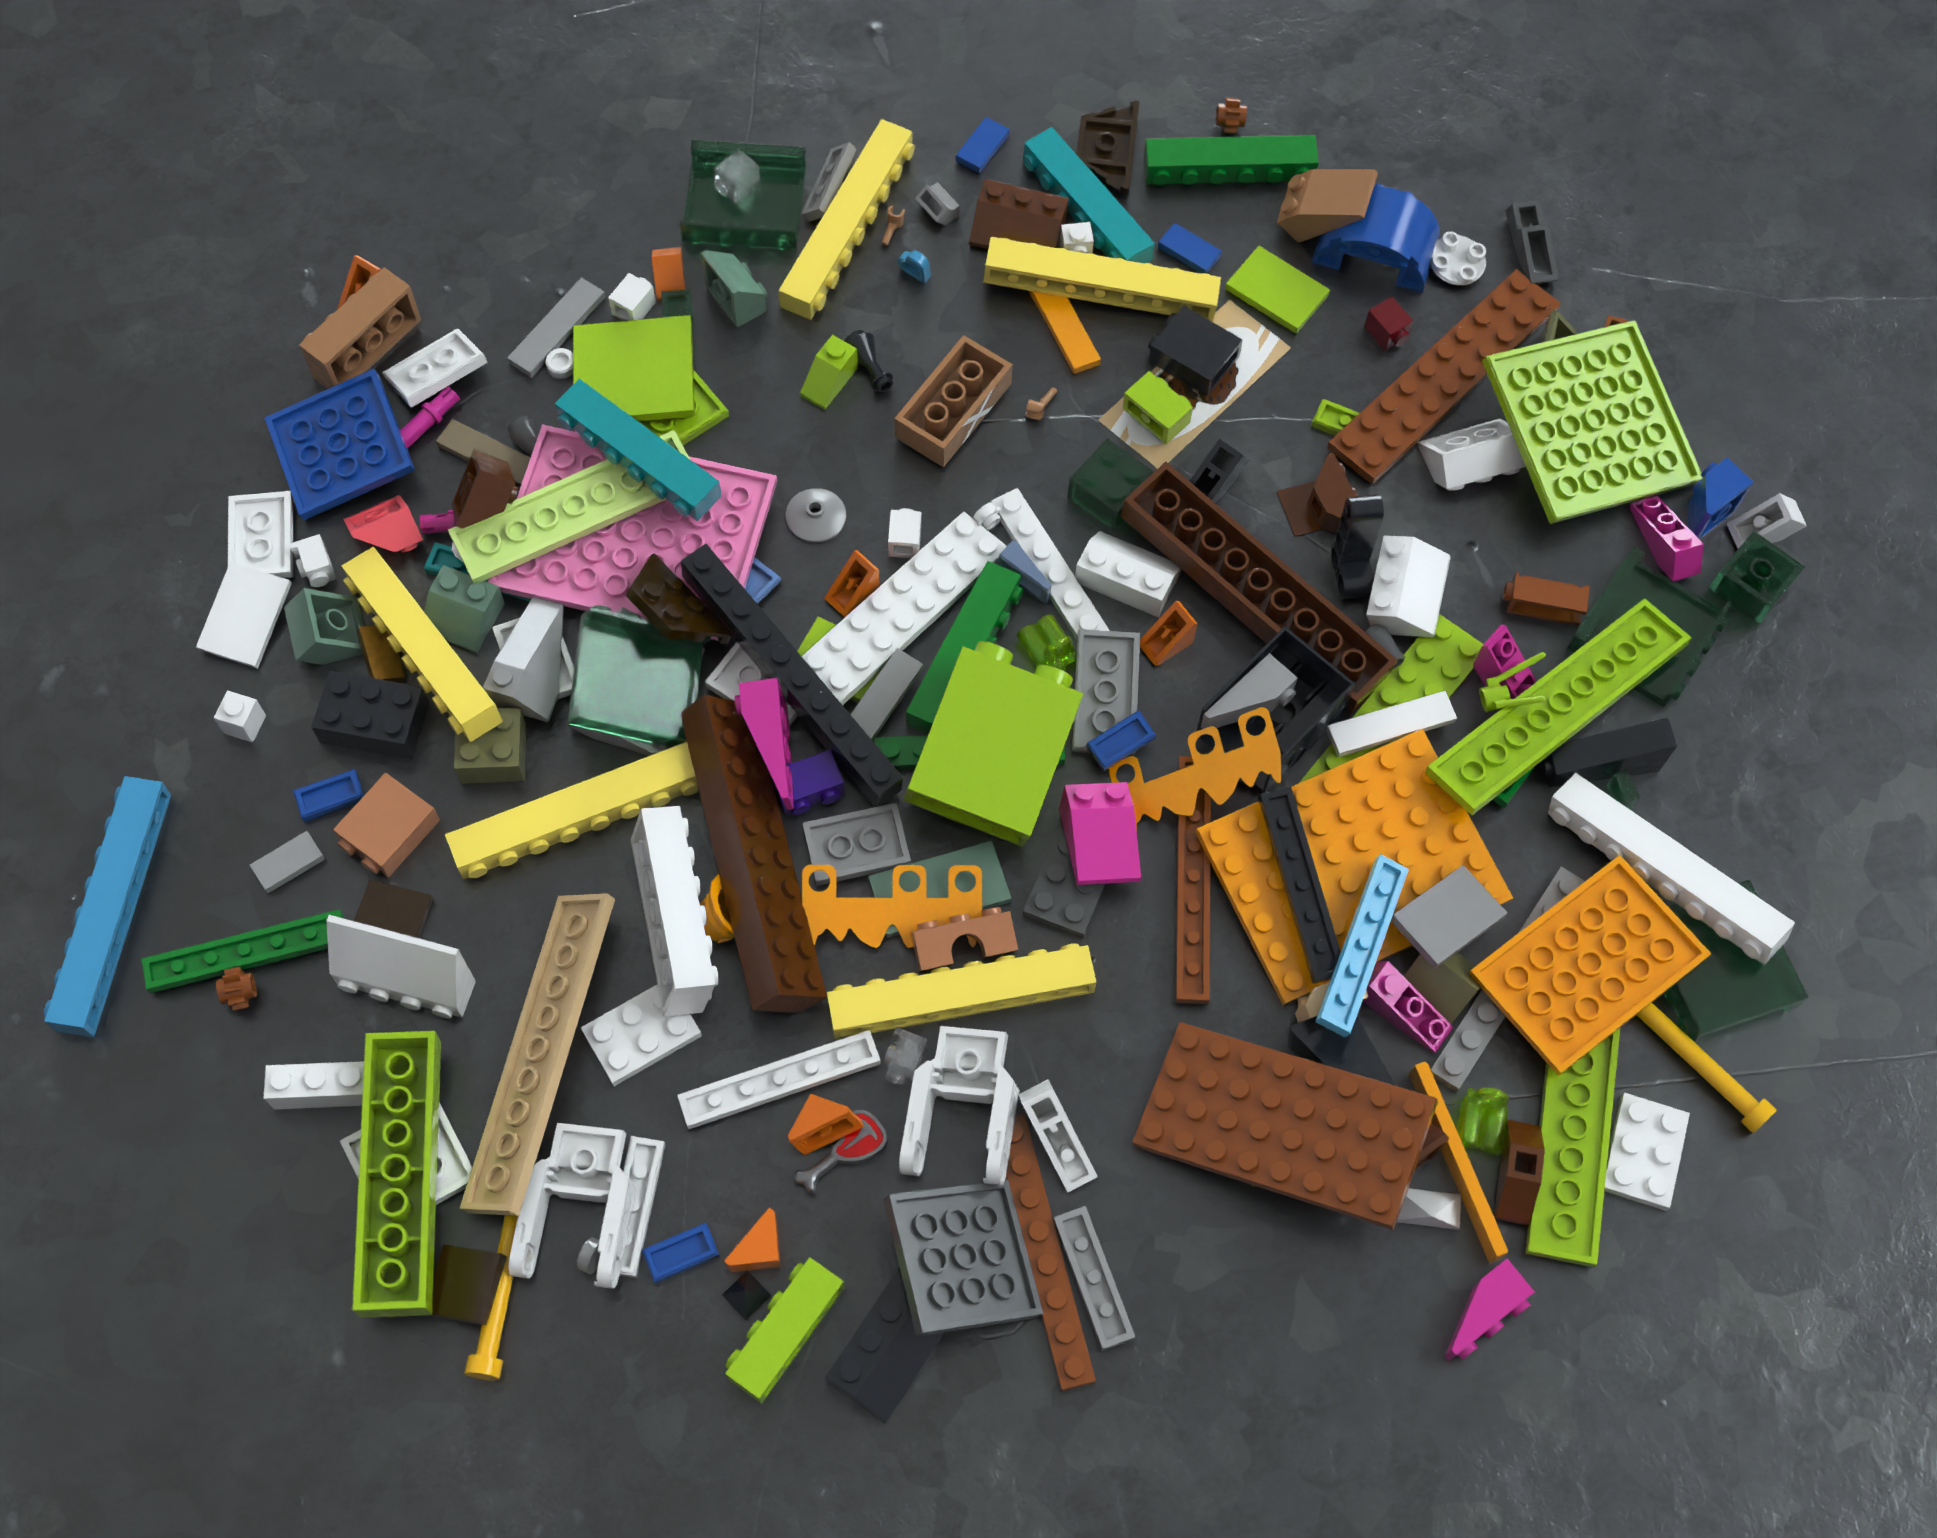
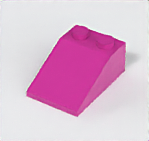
M1127 782L1064 785L1059 814L1077 885L1140 882L1141 868L1135 813Z

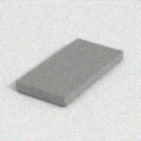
M1078 629L1075 690L1084 694L1073 721L1072 752L1090 753L1086 748L1087 742L1137 711L1140 633Z

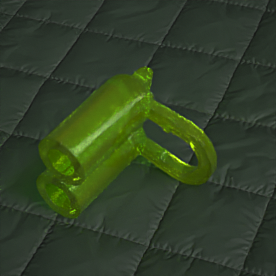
M1052 614L1042 617L1035 625L1029 624L1023 627L1016 635L1036 667L1038 665H1048L1060 670H1066L1067 665L1076 662L1072 638L1065 634Z
M1472 1087L1467 1089V1095L1462 1099L1457 1128L1464 1148H1479L1481 1151L1491 1154L1502 1153L1509 1110L1506 1105L1509 1096L1505 1092L1486 1087L1478 1088L1477 1090Z

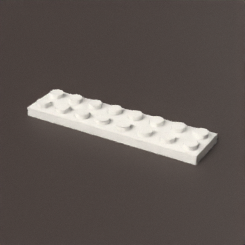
M964 511L802 656L842 705L883 669L897 648L903 651L974 586L987 561L994 564L999 563V554L1007 546L982 525L977 526L978 522Z

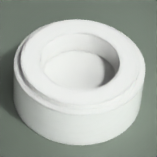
M565 348L552 350L546 357L548 373L557 379L570 377L573 374V353Z

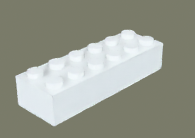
M680 806L641 809L631 837L664 1017L703 1013L708 1000L712 998L714 987L718 985V971L716 966L711 965L710 955L712 954L711 937L709 935L706 936L704 930L706 911L703 905H699L698 900L700 881L698 876H694L692 866H694V851L692 847H688L686 839L689 834L688 821L686 818H682Z

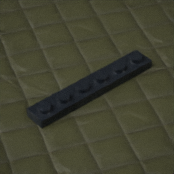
M1292 787L1262 793L1258 797L1312 983L1331 980L1341 951Z

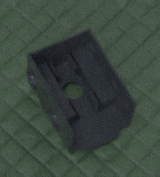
M1285 626L1202 708L1196 730H1202L1201 723L1204 713L1270 653L1298 678L1294 687L1296 694L1289 702L1294 707V718L1288 723H1277L1271 719L1281 752V776L1294 766L1307 750L1316 744L1321 735L1326 731L1328 725L1336 723L1342 717L1349 706L1348 703L1356 685ZM1261 716L1249 718L1246 723L1247 732L1253 736L1260 735L1266 727L1265 720ZM1238 722L1217 728L1224 753L1244 746ZM1204 734L1199 738L1207 744L1209 754L1214 749L1215 741L1211 735ZM1260 771L1254 785L1265 793L1276 781L1271 774L1268 775ZM1239 778L1238 781L1240 783H1245L1241 778Z

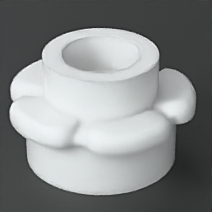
M992 502L981 507L973 517L978 522L977 526L982 525L987 530L994 528L1001 521V517L998 514L1001 512V508H996Z

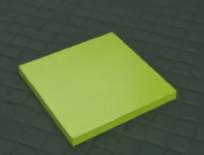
M691 315L573 326V385L581 379L637 421L695 416Z

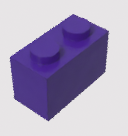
M831 750L786 765V767H790L792 774L794 809L787 810L771 777L774 790L785 816L790 814L801 815L812 806L821 803L831 804L845 795L844 781Z

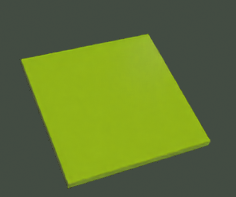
M1635 320L1489 355L1482 360L1550 524L1696 485L1703 479L1701 470Z

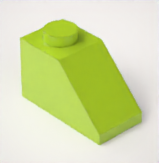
M832 335L816 354L801 389L800 396L825 410L858 369L857 348Z

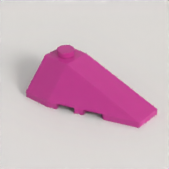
M777 678L739 683L740 695L735 696L736 712L738 715H743L787 810L794 809L792 774L790 767H786L787 763H792L788 741L791 740L788 704Z

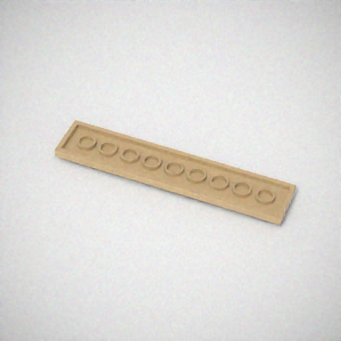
M607 893L558 896L459 1208L467 1213L519 1216L615 902V898Z

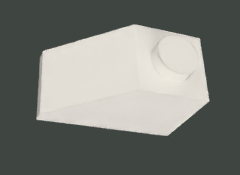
M1781 493L1727 523L1737 549L1740 551L1779 542L1807 526L1796 501Z

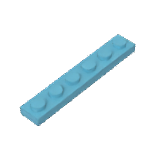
M1381 854L1374 860L1315 1021L1343 1037L1348 1036L1352 1031L1409 871L1408 868Z

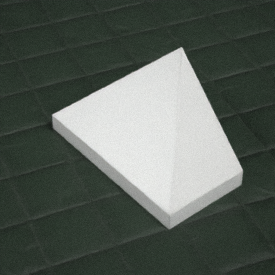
M1408 1188L1397 1222L1459 1230L1461 1195Z

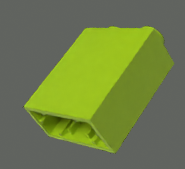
M980 641L977 643L975 650L963 646L903 801L1023 847L1034 829L1084 693L1070 688L1073 678L1065 671L1048 665H1038L1033 674L1010 665L1013 654L1007 649L990 642Z

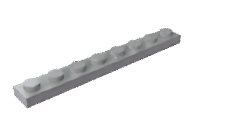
M1560 867L1519 932L1585 881L1565 868ZM1481 990L1431 1068L1434 1079L1456 1093L1505 1018L1503 1012L1483 990Z

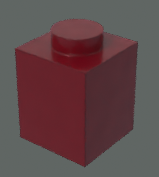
M1391 296L1368 311L1364 327L1386 351L1395 345L1397 347L1403 345L1409 339L1414 321Z

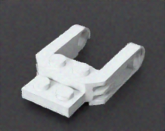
M940 1026L935 1058L932 1061H926L914 1071L899 1159V1168L902 1175L920 1176L922 1173L935 1098L940 1096L947 1100L993 1103L986 1143L988 1151L986 1178H983L985 1184H1004L1019 1096L1017 1085L1003 1068L1008 1041L1006 1032Z
M557 1123L550 1157L546 1160L541 1159L534 1165L517 1219L509 1257L510 1276L520 1278L532 1277L537 1262L549 1199L554 1194L560 1198L607 1203L597 1250L600 1253L597 1268V1282L594 1281V1285L596 1287L612 1289L616 1287L636 1188L620 1168L626 1138L624 1130Z

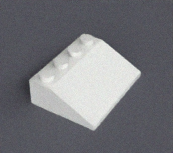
M328 916L326 923L329 972L338 984L337 987L349 993H356L357 990L368 992L370 997L383 1002H387L389 998L401 1001L400 1004L412 1010H419L420 1007L432 1010L433 1014L442 1018L450 1019L452 1015L463 1017L476 980L458 949L340 917Z

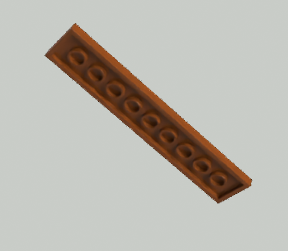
M1516 269L1328 443L1327 449L1373 485L1488 377L1482 363L1486 356L1518 349L1548 320L1551 311L1559 310L1561 303L1537 284H1531L1530 279Z

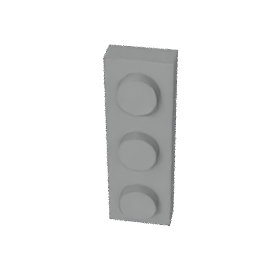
M850 142L830 150L801 213V216L808 222L824 216L842 186L846 172L852 167V159L857 149Z

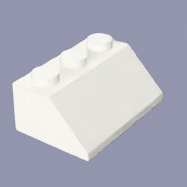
M1496 419L1418 442V448L1434 482L1449 491L1460 490L1465 487L1464 484L1471 482L1482 483L1490 481L1492 476L1515 474L1520 471V468L1526 467L1510 427L1502 419Z
M1099 531L1089 540L1076 566L1075 578L1084 587L1159 618L1182 569L1171 560Z
M1384 535L1366 613L1370 626L1378 624L1381 628L1385 627L1390 635L1434 637L1450 563V555L1415 537Z

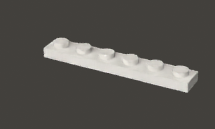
M1016 488L991 500L996 508H1001V512L998 513L1001 517L1000 522L1011 539L1020 545L1051 584L1050 600L1076 641L1078 629L1109 631L1019 489Z
M867 1030L678 1094L677 1096L689 1130L879 1065L881 1060L871 1032Z

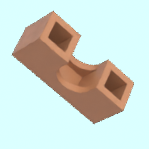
M1001 907L982 910V917L970 919L969 914L949 917L950 924L938 926L936 920L917 924L918 930L911 932L918 970L924 971L954 964L952 945L962 935L971 936L977 940L983 958L1017 951L1018 946L1010 911L1002 913Z

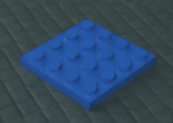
M375 369L265 417L297 511L303 520L415 471L382 381Z

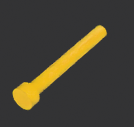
M1653 1003L1637 1014L1648 1027L1745 1116L1741 1123L1753 1134L1777 1111L1765 1098L1759 1103Z
M505 1215L497 1253H501L507 1256L487 1324L481 1326L476 1354L468 1355L464 1375L471 1378L488 1381L500 1380L503 1361L497 1358L513 1281V1277L509 1274V1257L518 1216Z

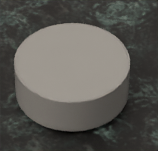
M591 1237L582 1246L577 1259L579 1270L588 1274H593L597 1270L600 1253L597 1251L599 1239Z

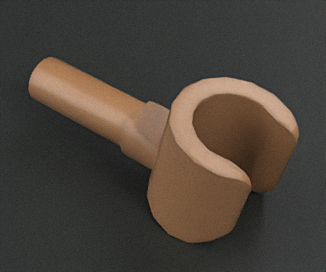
M892 205L888 208V226L881 242L883 246H888L895 229L904 225V209H902L901 214L894 215V206Z
M1051 387L1044 397L1041 398L1040 402L1030 399L1026 407L1025 417L1041 420L1045 407L1057 393V389Z

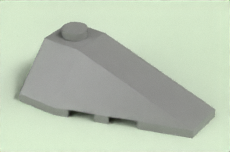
M532 597L496 657L483 686V689L497 708H521L525 716L545 722L549 721L560 694L559 675L564 605L562 603Z

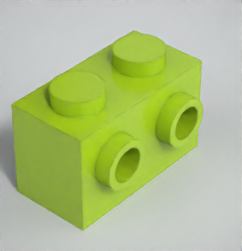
M1148 371L1124 393L1122 409L1164 444H1167L1190 424L1193 407L1187 398L1178 395L1169 388L1164 379L1156 377Z

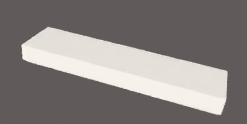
M1442 691L1328 725L1326 731L1337 757H1342L1398 740L1421 729L1425 732L1455 723L1457 716L1446 691Z
M635 1136L630 1138L623 1172L636 1188L619 1276L637 1278L666 1145L664 1141Z

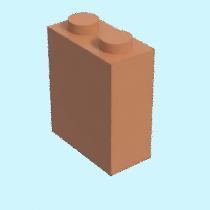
M385 772L333 831L339 839L337 845L350 856L356 853L363 859L361 863L374 874L380 871L389 878L437 825L440 819L434 807Z

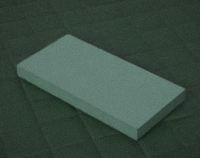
M992 841L908 864L921 865L926 869V898H948V872L952 866L976 865L982 870V910L1011 903L1012 898ZM893 869L868 876L874 898H892ZM906 871L901 874L899 885L904 891L913 892L919 887L920 878L917 873ZM962 871L955 877V885L958 890L969 892L975 887L976 879L971 872ZM891 924L885 933L887 938L900 935L894 924Z

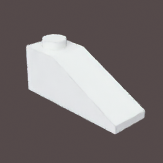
M1049 1079L1020 1093L1021 1103L1067 1192L1097 1178L1098 1176Z

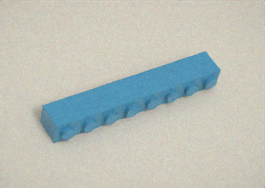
M124 776L122 785L116 789L114 796L115 806L112 815L105 822V837L102 846H99L96 850L95 867L92 876H89L85 883L86 895L82 906L78 907L75 913V928L72 937H69L65 944V959L62 968H59L55 974V989L52 998L47 1001L44 1008V1022L56 1032L93 1038L95 1036L172 795L163 782Z

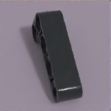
M1380 494L1348 497L1345 501L1331 548V561L1341 599L1371 595L1374 577L1370 558L1384 517L1383 501Z

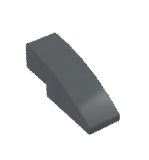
M1540 199L1512 203L1505 211L1513 245L1524 275L1530 279L1531 284L1558 281L1559 277L1549 224H1544Z

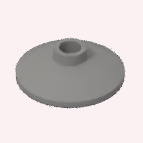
M820 488L807 489L795 495L789 502L785 514L786 523L791 533L800 540L809 543H822L833 539L841 532L846 522V509L841 499L833 492ZM820 509L817 513H813L810 510Z

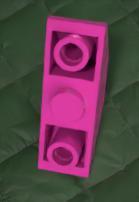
M1501 625L1482 645L1473 664L1485 687L1487 686L1486 679L1496 677L1525 661L1506 625ZM1527 667L1499 684L1501 686L1506 685L1510 698L1515 699L1537 681L1530 668Z

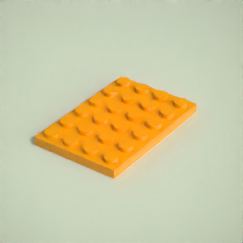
M1619 855L1471 969L1469 975L1481 986V989L1554 1072L1560 1076L1709 958L1711 952Z

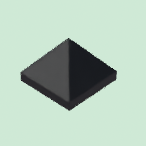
M747 1270L722 1296L747 1320L771 1297V1294Z

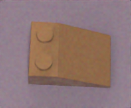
M1312 169L1293 176L1288 183V189L1281 205L1277 223L1300 243L1364 219L1378 172L1375 169Z

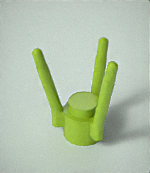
M1545 652L1525 660L1496 677L1486 679L1487 686L1479 689L1484 711L1490 712L1504 707L1545 702L1546 698L1544 696L1511 699L1508 687L1499 684L1545 658Z

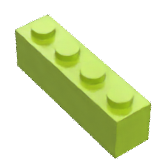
M810 1257L805 1264L799 1262L788 1278L791 1281L784 1293L778 1291L767 1307L771 1310L763 1322L758 1319L753 1324L746 1336L749 1339L748 1343L742 1351L736 1349L725 1364V1367L728 1368L725 1373L727 1379L760 1404L763 1403L845 1288L843 1280Z

